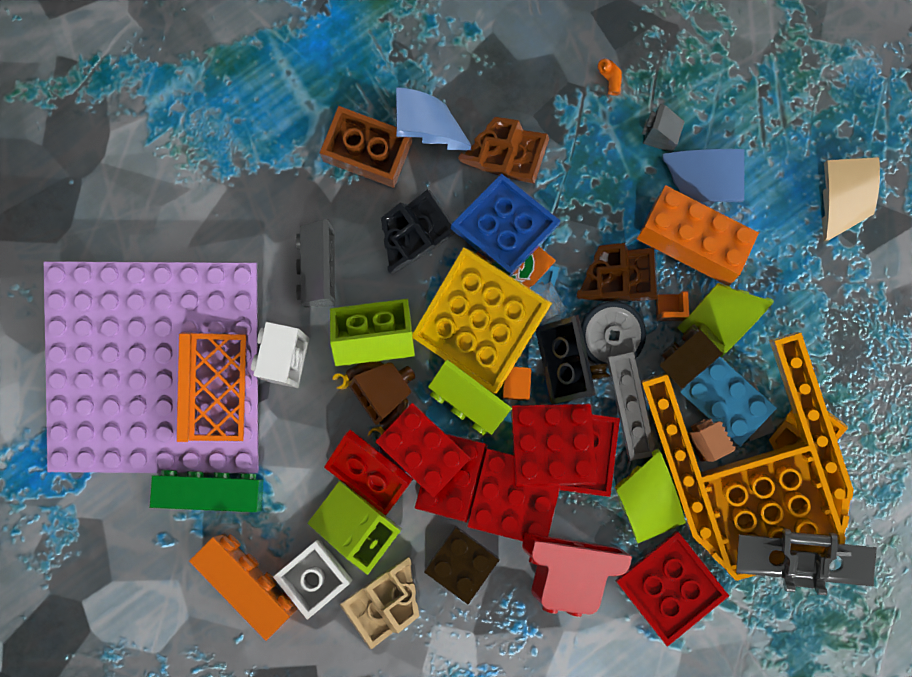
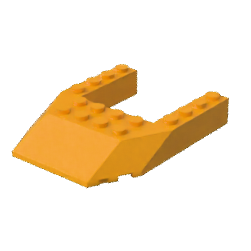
M794 332L769 340L803 441L700 472L668 374L663 373L641 380L691 534L736 581L756 576L736 573L739 534L782 538L783 529H790L791 532L818 535L836 533L838 544H845V531L848 527V513L854 489L801 332ZM791 543L790 550L823 553L825 546ZM774 550L769 555V561L772 564H780L785 558L784 553L779 550Z

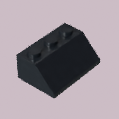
M579 315L538 326L536 336L551 405L596 395Z

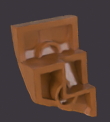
M494 117L486 129L474 139L475 143L471 146V150H468L465 154L461 153L458 159L462 163L500 176L503 174L510 179L535 184L550 138L547 133L523 130L519 120Z

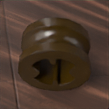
M608 364L590 366L592 379L610 377V374L606 372Z

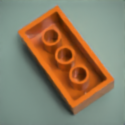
M665 185L656 198L637 240L730 286L740 276L759 232Z
M224 533L212 537L189 562L267 641L298 608L288 595L276 586L278 583L268 572L264 574L257 567L259 562L250 553L246 555L239 548L241 544L233 535L229 534L227 536Z

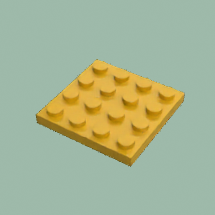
M463 247L413 332V339L445 361L449 360L493 394H497L552 302L471 250Z

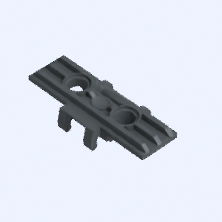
M783 529L782 538L739 534L736 573L784 578L783 586L786 592H795L796 587L815 588L817 595L827 596L825 582L873 587L877 548L838 544L836 533L818 535L791 532L790 529ZM791 543L825 546V551L823 553L795 551L790 550ZM774 550L782 551L785 555L784 561L780 564H772L769 561L770 553ZM839 556L842 561L841 566L836 570H830L831 562Z

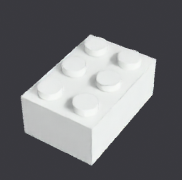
M266 322L265 328H261L258 334V344L261 345L259 354H255L252 360L251 370L254 371L253 376L267 382L299 388L310 338L298 328Z

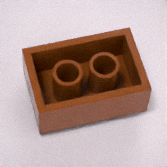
M338 106L320 150V156L325 163L395 188L411 147L412 137H397L395 126Z

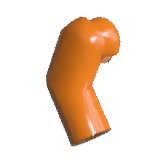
M607 58L601 59L597 66L599 72L609 81L608 94L613 96L620 95L621 69L613 61Z

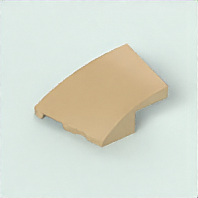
M879 157L827 160L824 163L826 189L823 190L825 216L822 218L824 241L834 238L874 214L880 183Z
M409 557L385 571L339 604L369 649H373L392 633L401 632L419 617L418 604L415 600V584L413 583L411 573L412 564Z

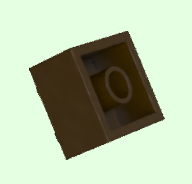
M704 323L698 327L696 324H693L683 333L682 341L679 344L674 341L661 355L663 358L660 363L661 368L681 389L724 352L725 345Z
M455 526L425 568L424 573L468 605L500 559L493 552Z

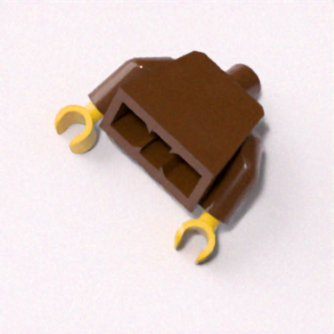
M381 361L359 363L346 370V374H335L332 380L342 377L344 380L343 384L338 386L337 389L343 390L349 386L375 425L380 423V427H373L369 431V436L373 431H378L382 435L407 409L409 405L407 397L412 393L407 384L413 381L416 376L409 366L398 371L391 362L384 364Z

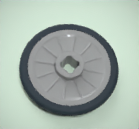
M619 301L601 303L592 308L581 323L588 359L596 365L608 364L607 357L634 352L636 359L644 347L646 340L644 321L640 314L626 303ZM611 330L617 331L616 339L614 340L609 339Z

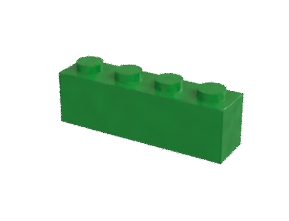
M161 470V475H152L149 508L234 512L262 511L264 479H256V474L240 473V478H230V473L214 472V477H203L204 472L187 471V476H177L176 470Z

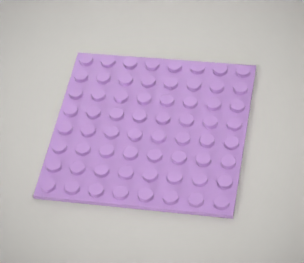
M44 262L48 472L161 473V470H176L177 473H187V471H201L204 473L259 472L258 378L253 376L254 371L251 370L253 357L255 354L258 355L257 263ZM179 333L246 334L243 441L177 442ZM197 339V351L204 358L216 348L208 339ZM213 339L218 345L224 341ZM228 340L221 348L233 358L240 352L241 340ZM219 350L207 360L217 371L229 362ZM198 356L196 366L202 361ZM240 356L235 360V362H236L239 366H240ZM205 363L196 370V377L203 384L215 375ZM230 364L221 375L232 385L240 378V371L233 364ZM216 377L207 386L217 398L229 388L219 377ZM196 382L197 392L201 388V386ZM239 383L234 387L238 392ZM202 390L196 396V404L203 411L214 402L205 390ZM232 390L220 400L230 411L239 404V398ZM215 404L206 413L216 424L228 415L218 404ZM195 409L196 419L200 415V413ZM239 409L234 413V415H235L238 419H239ZM202 417L195 423V434H207L214 427ZM229 417L220 428L226 434L238 435V424ZM215 430L212 434L220 433L217 430Z

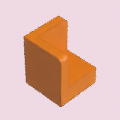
M682 291L680 294L657 295V321H683L689 317L688 291Z
M512 368L503 383L502 399L530 400L531 368Z

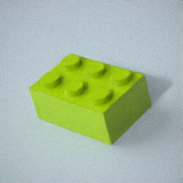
M408 299L330 308V344L335 366L415 356Z

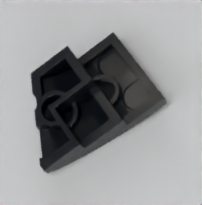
M428 189L408 205L400 202L381 217L382 230L385 233L384 246L388 255L389 266L387 268L389 273L393 274L413 263L456 234L451 230L452 221L433 193Z

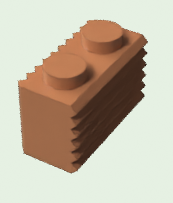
M710 418L707 420L703 419L690 426L692 431L688 432L689 440L700 461L714 462L735 451L736 447L732 446L733 442L730 441L731 437L727 436L728 432H725V427L722 426L723 422H713Z

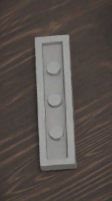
M634 352L607 357L628 460L632 461L651 457L655 447Z

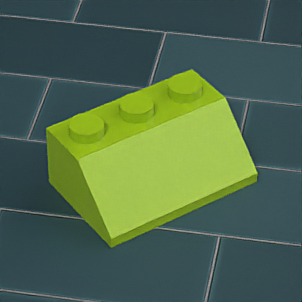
M449 360L444 362L428 386L432 391L430 396L440 404L446 401L453 407L451 409L453 414L461 420H464L465 417L474 422L471 427L483 436L486 433L492 435L512 409Z

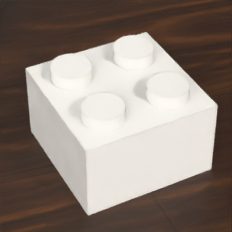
M320 539L311 544L273 576L307 620L353 581Z

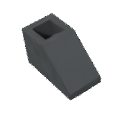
M660 104L656 112L651 111L649 118L645 121L642 134L646 136L643 144L672 153L678 145L685 121L666 105Z

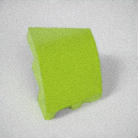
M717 283L701 299L697 307L689 314V317L683 320L677 328L684 333L693 324H696L698 327L704 323L725 345L724 352L720 356L722 358L769 309L774 300L768 297L754 296L749 294L748 291L735 290L730 286Z
M659 449L652 452L653 457L642 467L637 466L628 477L622 479L615 486L620 506L629 520L633 537L637 543L686 523L675 486Z

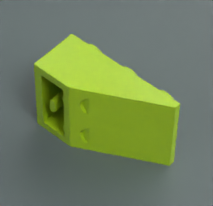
M341 481L336 484L307 523L347 560L367 575L402 530L400 526Z

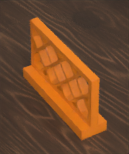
M179 333L177 442L244 440L246 334ZM197 339H208L216 348L204 358L197 351ZM213 339L224 341L218 345ZM228 340H241L240 352L233 358L221 348ZM217 350L229 360L219 371L207 361ZM198 356L202 361L196 366ZM239 356H240V366L235 362V360H236ZM203 363L215 373L205 384L196 377V370ZM230 364H233L240 371V378L232 385L221 375ZM216 377H219L229 387L218 398L207 388ZM196 382L201 386V388L197 392ZM238 383L239 392L234 388ZM202 390H205L214 400L204 411L196 404V396ZM231 390L239 398V404L232 411L220 401ZM215 404H218L228 414L218 424L206 414ZM195 409L200 413V415L196 419ZM238 409H239V419L234 415V413H235ZM202 417L214 427L207 434H195V423ZM231 417L238 424V435L226 434L220 426ZM215 430H217L220 434H212V433H213Z

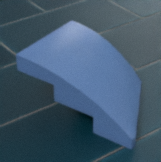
M396 87L397 137H422V143L447 144V150H471L470 142L446 104L427 93Z
M744 149L691 150L662 155V160L664 163L666 162L672 174V180L680 193L710 207L715 202L744 201Z

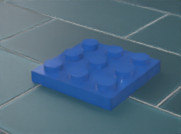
M501 174L451 224V230L497 268L511 276L559 226L560 220Z

